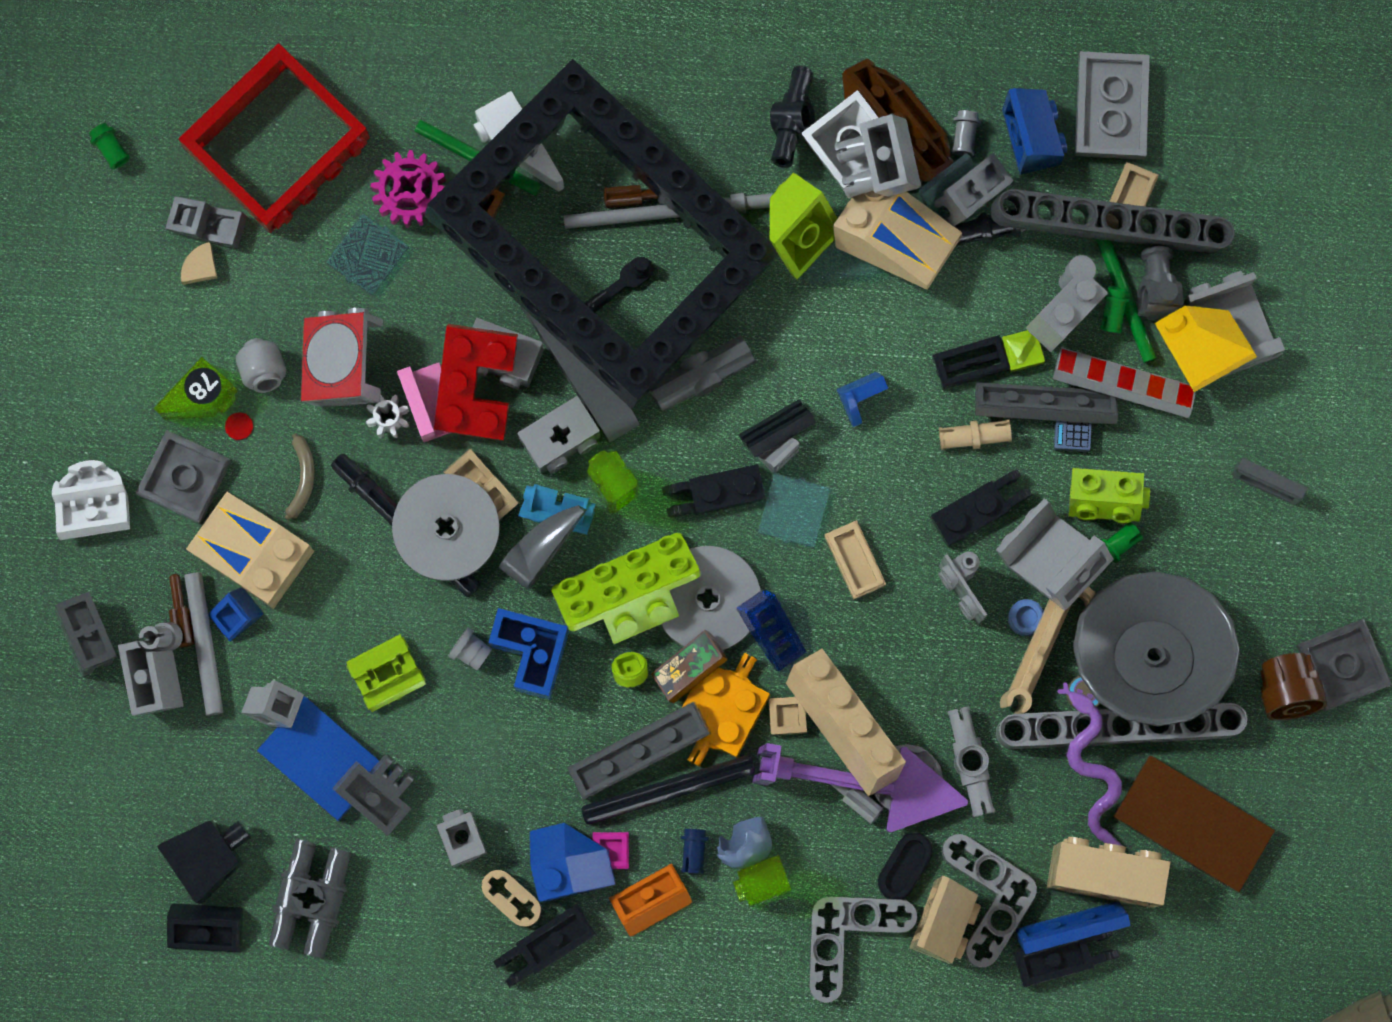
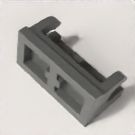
M992 153L943 191L944 195L935 201V207H947L950 214L945 220L952 226H955L971 216L1014 180L995 154Z
M89 591L55 604L56 617L82 677L92 674L95 668L102 665L105 667L110 666L113 663V659L117 658Z

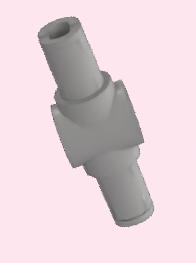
M963 707L959 710L962 720H960L958 709L948 711L947 714L950 718L955 743L952 744L955 754L954 768L960 775L962 786L967 787L973 812L972 816L983 815L981 803L983 804L985 815L994 813L996 811L993 807L987 783L990 780L987 768L989 756L982 747L980 737L976 738L970 707ZM972 752L979 756L981 765L978 770L969 771L964 768L962 757L965 753Z

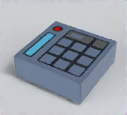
M1055 421L1054 450L1090 451L1091 423Z

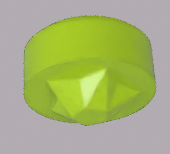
M626 652L614 659L611 667L615 682L623 687L638 686L647 679L649 674L645 657L636 652Z

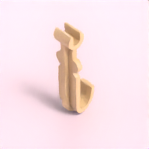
M1088 586L1078 598L1083 600L1086 607L1096 593ZM1049 599L1010 689L1000 699L1002 709L1011 706L1014 697L1017 698L1019 703L1014 714H1022L1030 709L1032 705L1031 695L1071 605L1064 611Z

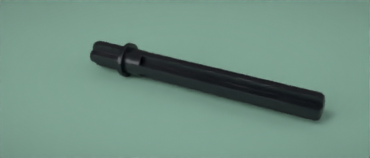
M342 453L336 457L331 467L350 485L348 490L351 493L356 492L392 526L397 503L370 477L371 472L369 470L363 472L346 454ZM472 575L450 581L466 597L472 596L480 587L479 581Z

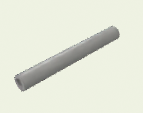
M201 572L184 575L205 713L206 716L224 713L203 576Z

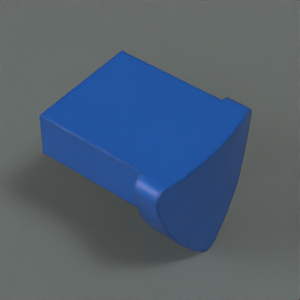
M878 372L869 374L837 389L852 427L862 424L857 403L888 389L883 375Z

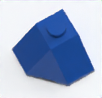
M567 823L530 831V864L539 902H548L616 885L607 848L594 842Z

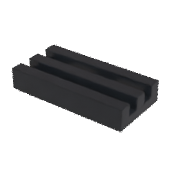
M1000 335L932 355L942 390L1010 370ZM993 346L997 350L996 352L945 367L942 362ZM1000 359V364L949 379L947 377V374Z
M797 400L738 435L754 457H758L813 425L816 421L806 406L800 400Z

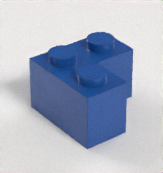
M498 608L488 642L490 647L522 656L514 683V688L517 692L551 700L569 635L568 626Z

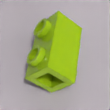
M1072 469L1069 501L1070 517H1078L1082 520L1109 519L1118 523L1140 522L1142 508L1149 509L1150 487H1144V473Z

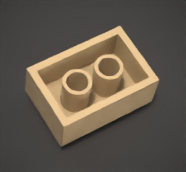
M1068 837V839H1064L1063 842L1053 846L1047 882L1048 889L1151 908L1164 905L1170 861L1161 860V853L1140 850V852H1135V855L1126 854V847L1108 843L1099 845V848L1089 847L1090 840L1077 837Z

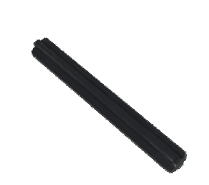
M749 755L742 756L584 805L581 808V812L586 824H594L752 775L755 772L754 764Z

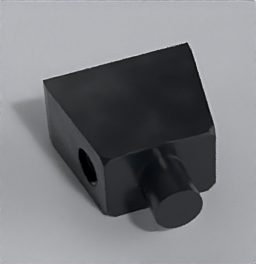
M210 820L159 844L157 847L194 902L202 904L241 867L243 862L235 849L248 841L251 836L239 820L223 832L214 821Z

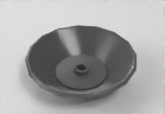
M1156 571L1123 576L1098 591L1079 616L1073 643L1079 675L1096 700L1126 720L1154 726L1191 721L1216 706L1235 680L1240 653L1233 620L1214 594L1186 577ZM1155 653L1160 657V660L1152 661L1148 658V655Z

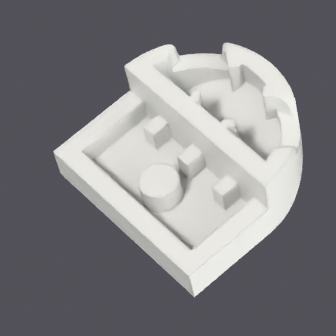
M89 460L76 463L68 468L69 473L60 482L55 481L52 488V497L55 502L56 533L59 540L130 529L129 500L125 486L118 471L115 472L106 467L104 462Z

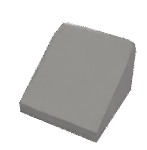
M790 437L759 455L758 459L772 473H777L799 452L800 443Z

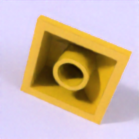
M1185 305L1154 323L1194 392L1257 357L1229 310Z

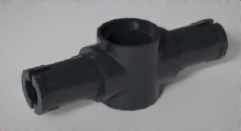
M804 66L793 68L788 92L784 94L782 102H775L770 110L771 127L777 136L771 161L781 168H789L793 165L796 145L802 138L801 133L815 123L814 107L808 97L814 73L811 72V69Z

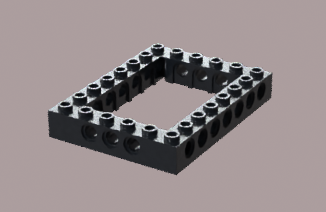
M574 59L427 204L425 217L631 409L637 405L769 267L778 255L771 242ZM568 114L582 125L581 130L585 134L589 132L607 149L606 153L610 157L614 155L633 173L632 177L636 181L640 179L659 197L657 201L663 205L665 203L684 220L683 225L687 229L691 227L710 245L709 249L713 253L717 251L724 258L636 350L625 342L482 208L489 202L491 194L505 180L509 182L513 178L515 170L529 156L533 157L537 153L540 144L553 131L557 133L562 128Z

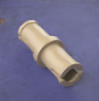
M1009 419L978 424L976 420L970 421V425L947 428L939 427L941 450L973 446V449H980V445L1012 442Z

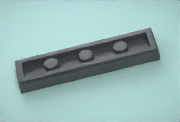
M977 382L975 386V416L1117 424V397L1089 389Z
M692 702L571 765L567 769L582 799L586 800L707 737L711 732L696 702Z

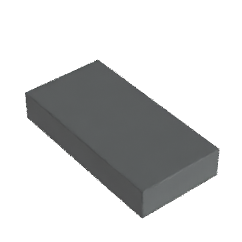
M1242 458L1236 464L1232 473L1233 477L1293 505L1298 504L1303 499L1308 489L1245 458Z

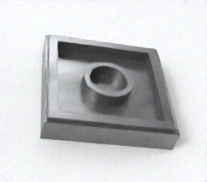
M166 430L135 494L201 524L232 461L223 455Z
M1364 619L1296 645L1299 653L1311 655L1314 669L1319 672L1327 700V706L1323 708V711L1392 685Z

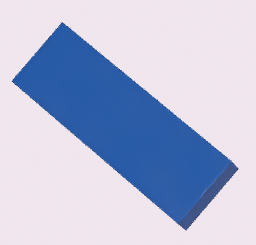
M1117 901L1017 928L1016 934L1024 953L1029 954L1131 925L1126 910Z

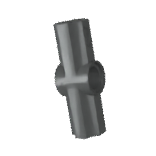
M739 335L708 353L707 351H702L691 356L680 364V368L664 375L650 392L657 406L664 413L693 396L700 397L713 391L723 384L724 379L754 364L755 359L747 343Z

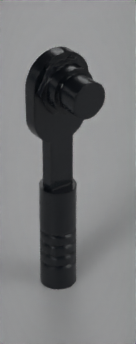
M645 257L633 259L622 268L620 279L605 290H601L585 302V304L595 313L626 287L634 289L641 286L653 274L652 262Z

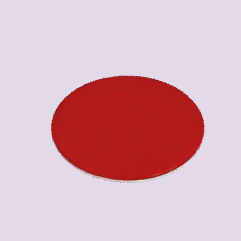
M233 413L225 422L226 433L235 440L245 439L253 430V422L245 413Z

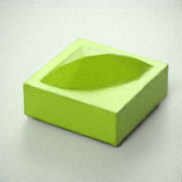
M1028 330L1001 338L1010 365V373L1045 363L1040 342Z

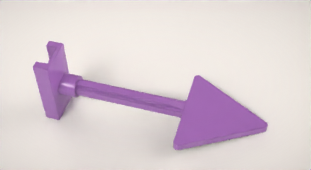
M767 743L758 748L757 755L766 757H762L760 771L764 772L753 776L752 783L767 786L774 783L776 778L790 780L791 777L864 791L852 773L796 763L793 758L781 756L782 746ZM902 747L899 751L906 764L898 779L876 792L891 797L886 827L887 832L905 828L968 804V800L907 747Z

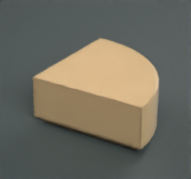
M210 242L195 248L185 259L181 270V282L183 285L218 278Z

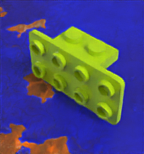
M674 533L664 536L644 547L632 550L609 562L599 564L574 577L566 578L560 583L555 584L551 591L568 626V630L576 631L603 619L613 644H616L679 617L670 590L699 578L701 572L682 534Z

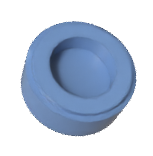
M1020 600L1011 607L1008 613L1009 626L1018 635L1031 636L1034 634L1044 611L1033 600Z

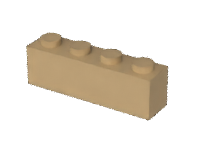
M820 649L794 664L786 682L787 686L868 797L896 781L906 761L825 651Z

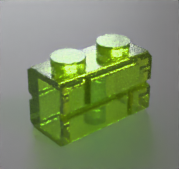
M603 450L588 461L590 465L587 470L589 484L596 494L601 497V501L609 513L615 514L638 498V481L631 471L626 469V464L617 451L607 453L606 450Z

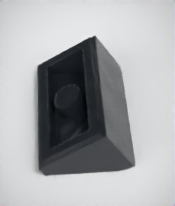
M172 904L167 914V948L240 952L243 909L240 907Z

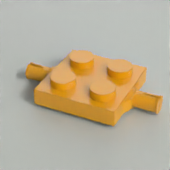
M743 653L735 671L724 670L718 667L691 689L682 707L696 702L711 734L696 742L690 756L687 758V761L700 767L709 748L722 750L738 758L771 696L770 693L753 685L747 678L757 661L756 658Z

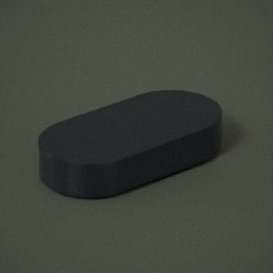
M910 833L902 837L897 843L877 879L878 889L885 898L902 900L912 892L932 857V845L925 836L919 833Z

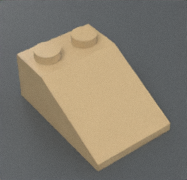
M941 876L936 879L909 948L948 964H952L954 958L961 960L968 939L963 937L967 923L974 925L981 905L975 903L978 894L948 877Z

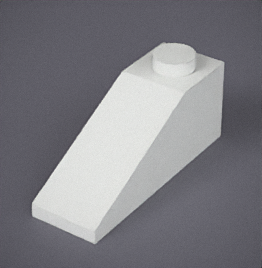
M512 91L475 111L478 122L473 124L483 143L488 140L490 142L522 110ZM541 143L537 153L533 157L529 156L520 167L559 192L564 189L563 179Z

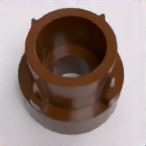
M1305 653L1284 654L1271 658L1262 664L1263 670L1260 671L1263 682L1261 696L1268 719L1279 721L1301 718L1316 713L1327 706L1323 684L1318 670L1314 669L1311 655Z

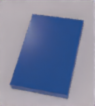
M305 696L302 699L292 728L277 727L257 750L337 821L341 820L352 805L332 788L356 761L369 772L379 762L376 757Z

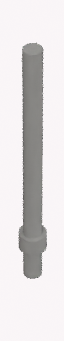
M744 193L730 194V198L723 199L739 214H746V210L770 208L772 193L744 196ZM656 205L564 215L565 229L676 218L679 216L668 205Z

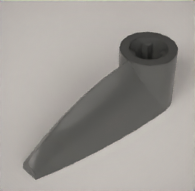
M578 505L558 512L542 521L510 550L501 562L499 569L526 590L531 588L587 510Z

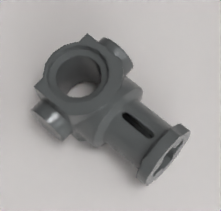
M1153 246L1144 249L1141 253V259L1145 262L1146 276L1142 278L1137 293L1138 316L1146 317L1149 320L1164 318L1183 306L1182 284L1176 280L1175 275H1172L1170 270V260L1173 258V251L1169 247Z

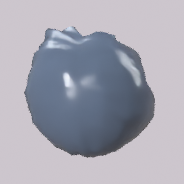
M755 817L735 824L731 840H726L720 836L719 846L717 847L718 858L724 864L734 869L750 868L765 860L772 849V838L764 818Z

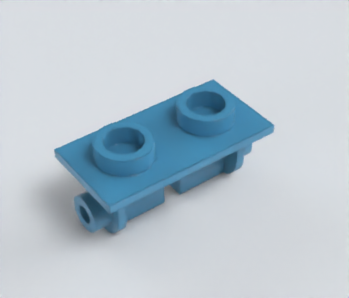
M534 484L533 487L526 486L523 496L524 502L518 516L541 523L558 512L579 505L587 511L572 532L587 535L595 514L596 505L589 502L590 498L565 493L561 503L556 501L558 490L539 486L538 484Z

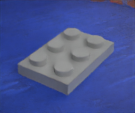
M1080 51L1078 55L1075 156L1145 160L1147 155L1150 55Z

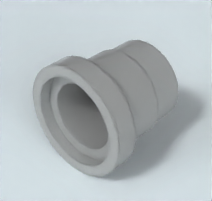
M467 627L450 651L448 657L453 660L458 658L466 665L478 670L492 648L473 635L474 630Z

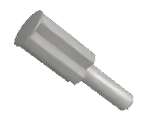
M831 785L845 796L842 801L870 824L882 813L883 808L862 790Z

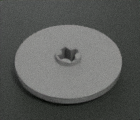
M453 474L430 476L411 486L398 502L392 522L394 543L405 563L420 575L440 581L458 580L479 570L493 554L498 542L500 529L496 507L487 492L472 480ZM441 519L445 522H448L450 519L454 520L452 524L454 533L452 535L444 533L440 536L438 534L440 527L437 523Z
M715 546L691 548L690 551L699 567L701 575L693 581L670 590L679 617L661 624V626L671 639L683 647L704 630H707L712 634L723 651L742 641L754 627L761 606L760 586L751 567L734 552ZM705 590H711L712 596L718 598V602L711 603L708 609L703 608V602L697 600L698 596H704Z

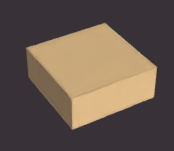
M796 697L770 698L768 700L771 736L807 733L806 712Z

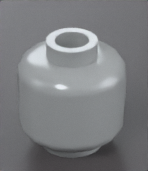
M261 338L251 339L244 344L243 348L236 355V365L242 383L247 388L256 392L266 393L280 386L281 381L286 375V366L280 348L272 341Z

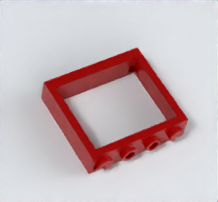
M278 43L182 134L178 140L182 147L271 234L284 223L288 224L293 218L292 213L301 204L303 206L309 204L318 194L317 188L326 180L329 182L334 180L343 170L342 164L351 156L357 157L362 153L361 149L368 143L367 140L370 136L367 128ZM285 69H288L350 130L275 203L265 210L203 148Z

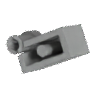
M1076 256L1067 264L1065 272L1059 277V286L1062 290L1026 327L1050 352L1108 294L1093 279L1096 267L1092 259L1087 256Z
M166 622L159 623L155 627L146 626L139 634V638H146V640L118 645L132 716L154 714L184 707L173 650L181 645L183 633L177 624Z

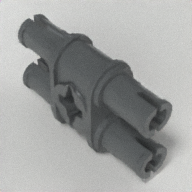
M296 839L288 870H284L280 875L283 878L276 905L272 906L276 916L268 945L289 950L297 918L301 919V916L309 917L308 921H311L303 954L324 959L332 927L336 928L337 924L339 925L337 918L344 892L347 893L348 890L346 889L347 885H344L351 852L331 847L323 879L319 878L317 882L311 880L312 876H308L316 844ZM310 888L314 889V895L324 900V903H314L310 905L309 909H306V902L296 897V894H308Z

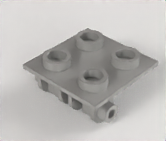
M965 552L951 560L947 554L939 565L941 572L938 575L948 591L954 589L960 597L961 601L958 603V606L968 621L974 619L977 625H979L985 619L987 613L966 583L977 571L980 564L979 558L973 552Z

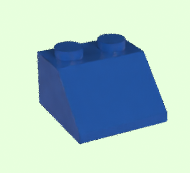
M1022 88L1008 90L1002 112L1019 174L1022 175L1059 166L1064 153H1067V144L1064 134L1062 132L1058 133L1055 121L1058 120V112L1055 101L1048 100L1046 90Z

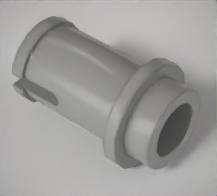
M960 110L957 117H954L953 122L956 124L952 148L953 154L966 157L974 156L977 126L981 125L977 112Z

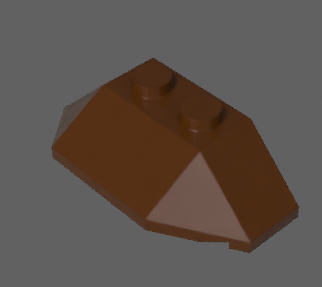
M868 58L849 67L842 73L845 99L858 90L878 118L894 114L907 120L920 180L930 182L952 169L954 163L953 159H951L947 134L904 81L887 70L876 67L875 63Z

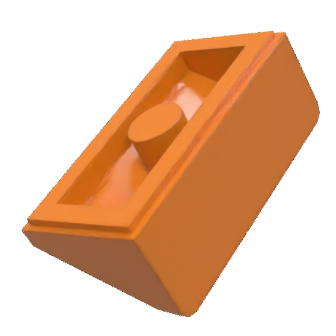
M672 863L609 898L630 937L692 903V899Z

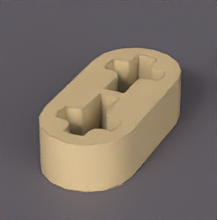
M494 870L485 875L482 881L483 894L511 921L521 927L533 926L538 922L542 912L539 901L511 875L502 870ZM504 877L507 880L504 886L512 894L508 900L500 893H496L494 896L490 894L492 886L489 882L492 878L500 880ZM515 898L523 904L531 901L534 904L531 909L534 913L533 918L524 917L519 920L516 917L519 910L511 902Z

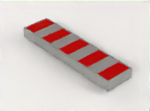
M1062 347L1058 354L1053 375L1054 380L1189 418L1191 415L1196 393L1187 383Z

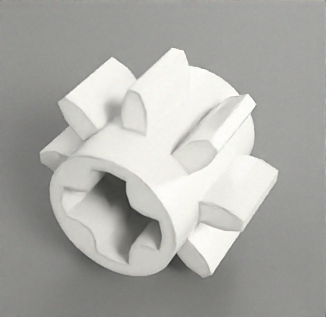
M380 395V402L375 407L372 405H367L366 407L373 414V418L368 419L366 423L368 427L378 425L377 436L379 438L385 432L391 433L394 438H397V430L401 426L404 428L409 427L408 422L402 418V415L407 414L409 409L407 406L398 408L399 398L397 395H394L391 401L384 400L382 395ZM391 409L395 419H388L384 423L380 415L381 413L388 414Z

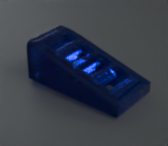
M762 590L736 608L743 622L776 671L779 672L807 652L775 593ZM771 618L775 619V621L772 624H770L764 629L762 628L761 625L766 623L768 620H770ZM780 630L783 631L782 635L770 642L769 638ZM789 641L792 646L777 655L775 650Z

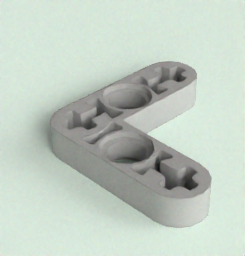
M955 834L943 843L942 856L944 860L956 870L996 894L965 948V956L973 966L978 968L988 967L997 960L1036 896L1037 886L1028 874L968 836ZM960 841L966 844L964 851L971 856L975 855L976 850L982 853L974 862L972 871L965 868L970 863L969 860L964 857H959L957 860L951 858L953 853L949 848L951 843L957 845ZM985 860H992L999 867L998 877L992 881H987L980 876L979 866ZM1023 880L1027 883L1025 889L1029 892L1028 897L1020 896L1015 902V906L1021 907L1017 914L1010 906L1000 903V900L1004 896L1009 901L1014 894L1013 888L1010 887L1011 883L1018 884ZM1004 910L1010 915L1011 924L1007 930L998 931L992 927L991 916L995 911ZM983 927H985L991 935L1001 937L1002 940L999 945L995 940H992L987 949L991 953L990 958L983 957L980 961H977L974 958L976 951L972 947L974 944L981 945L987 938V935L981 934Z
M824 897L817 901L813 906L811 921L809 988L813 998L819 1002L829 1003L836 1000L842 992L844 931L907 932L914 927L917 921L915 907L908 901L896 899ZM825 903H831L832 909L839 912L838 917L832 918L831 929L839 928V936L829 933L816 934L817 927L825 929L824 917L818 916V910L824 909ZM863 904L869 905L875 912L874 921L866 926L860 925L854 918L855 909ZM879 904L887 905L886 913L897 912L898 906H903L904 912L910 913L911 919L904 921L903 927H898L897 921L894 919H885L886 927H879L881 919ZM825 939L835 942L838 949L835 958L829 961L822 960L816 950L819 942ZM816 963L822 966L838 965L837 973L830 971L829 980L831 983H836V990L830 991L829 997H822V991L816 990V983L823 980V971L815 972Z

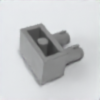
M890 114L860 123L862 136L835 143V151L840 150L841 152L836 154L840 164H845L862 157H867L869 170L842 178V184H848L849 186L843 188L848 198H853L870 191L890 197L921 188L908 124L905 118Z

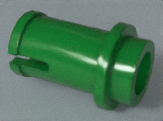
M102 123L90 131V143L98 147L111 169H117L127 163L130 156L115 137L114 127H109L107 123Z
M1109 286L1108 294L1104 297L1106 301L1099 328L1108 332L1121 333L1126 304L1131 302V297L1128 296V289Z
M1126 523L1123 528L1107 540L1101 539L1114 559L1112 562L1118 563L1122 554L1143 540V536L1139 534L1140 531L1133 523Z

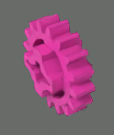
M409 150L407 158L402 159L401 155L396 152L395 162L391 163L384 159L382 162L385 170L374 171L375 177L379 180V182L371 183L370 186L373 192L379 193L372 197L374 205L383 204L379 209L380 215L384 217L391 213L390 221L393 225L399 219H403L406 228L410 227L411 220H417V223L423 226V217L425 216L427 204L445 187L440 185L446 181L444 173L435 174L439 169V165L436 161L428 165V157L425 153L419 159H415L413 150ZM414 168V169H416V170H415V171H403L402 169ZM391 179L393 182V190L389 192V196L387 197L386 188L388 181ZM432 181V192L429 199H427L425 189L429 186V182ZM403 186L415 187L416 191L412 194L409 191L404 192ZM404 207L416 208L414 210H403Z

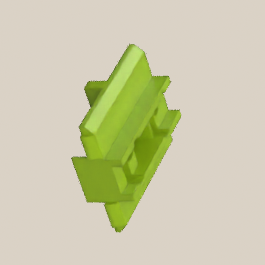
M401 634L346 662V667L351 677L355 679L364 697L363 700L371 712L395 700L398 701L403 696L426 685V679L421 669H418L408 649L409 646Z

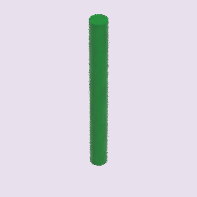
M420 120L415 127L414 132L468 161H471L480 152L423 120ZM516 170L513 178L509 181V183L535 197L539 194L543 185Z
M1096 239L1113 285L1129 290L1128 296L1131 297V302L1126 304L1125 316L1143 363L1152 362L1157 357L1142 318L1138 316L1137 305L1112 241Z

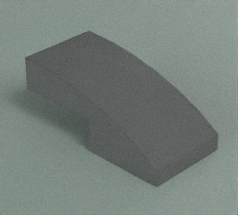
M175 196L165 229L196 240L238 249L248 216L243 212L210 206L204 201Z

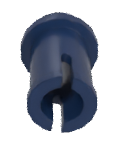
M685 828L684 836L680 838L684 840L681 872L704 873L705 841H709V837H706V830Z

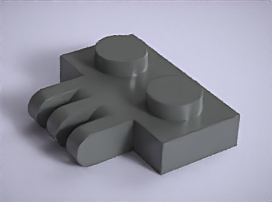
M388 754L384 755L370 772L356 761L332 788L387 836L411 810L399 797L414 779L407 772L397 782L396 779L404 769L398 763L386 773L385 770L393 762V759Z

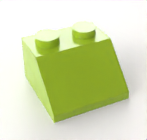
M794 172L785 182L778 186L776 192L770 197V241L792 277L798 279L835 240L833 225L838 218L823 192Z

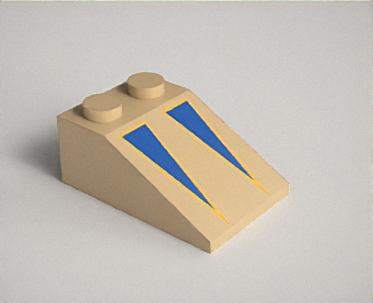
M870 191L854 196L833 225L837 249L927 290L962 237L961 231L908 192L888 197Z
M229 492L225 493L186 548L187 551L272 609L276 607L314 553L309 544Z

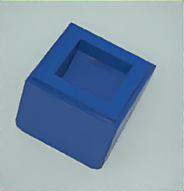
M239 588L229 592L208 615L226 638L232 641L263 615V612L243 588Z

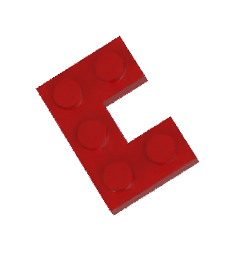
M454 324L446 326L434 430L498 440L505 439L510 403L475 398L479 367L511 372L514 370L518 334Z

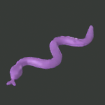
M1064 682V689H1058L1057 692L1069 695L1072 705L1079 712L1088 714L1091 719L1089 726L1079 733L1069 745L1067 752L1069 765L1079 775L1102 779L1108 785L1106 794L1090 809L1088 825L1098 840L1103 843L1123 846L1108 830L1102 828L1099 822L1101 815L1110 809L1122 794V780L1115 770L1104 765L1087 763L1081 757L1082 750L1099 734L1103 725L1102 715L1088 696L1071 692L1068 689V684Z

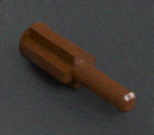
M641 185L604 188L606 208L642 205V200L659 198L650 189H641Z
M172 574L169 580L174 609L169 610L170 622L177 624L181 628L183 639L178 648L194 645L195 642L190 610L184 607L180 575Z

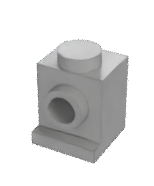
M272 680L271 683H267L266 687H251L241 713L269 727L292 728L304 694Z
M459 809L442 816L444 822L436 826L450 863L454 868L488 855L471 812L464 814L463 810ZM460 830L466 831L469 836L467 842L459 844L455 840V835Z

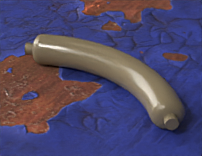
M297 433L292 435V445L300 463V482L294 499L285 510L287 514L285 518L288 521L290 518L296 519L303 511L310 498L314 484L315 469L313 456L305 438L301 435L298 436Z

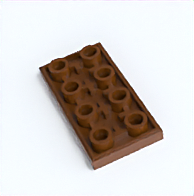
M1151 755L1146 759L1113 815L1114 819L1236 893H1239L1275 832L1271 827Z

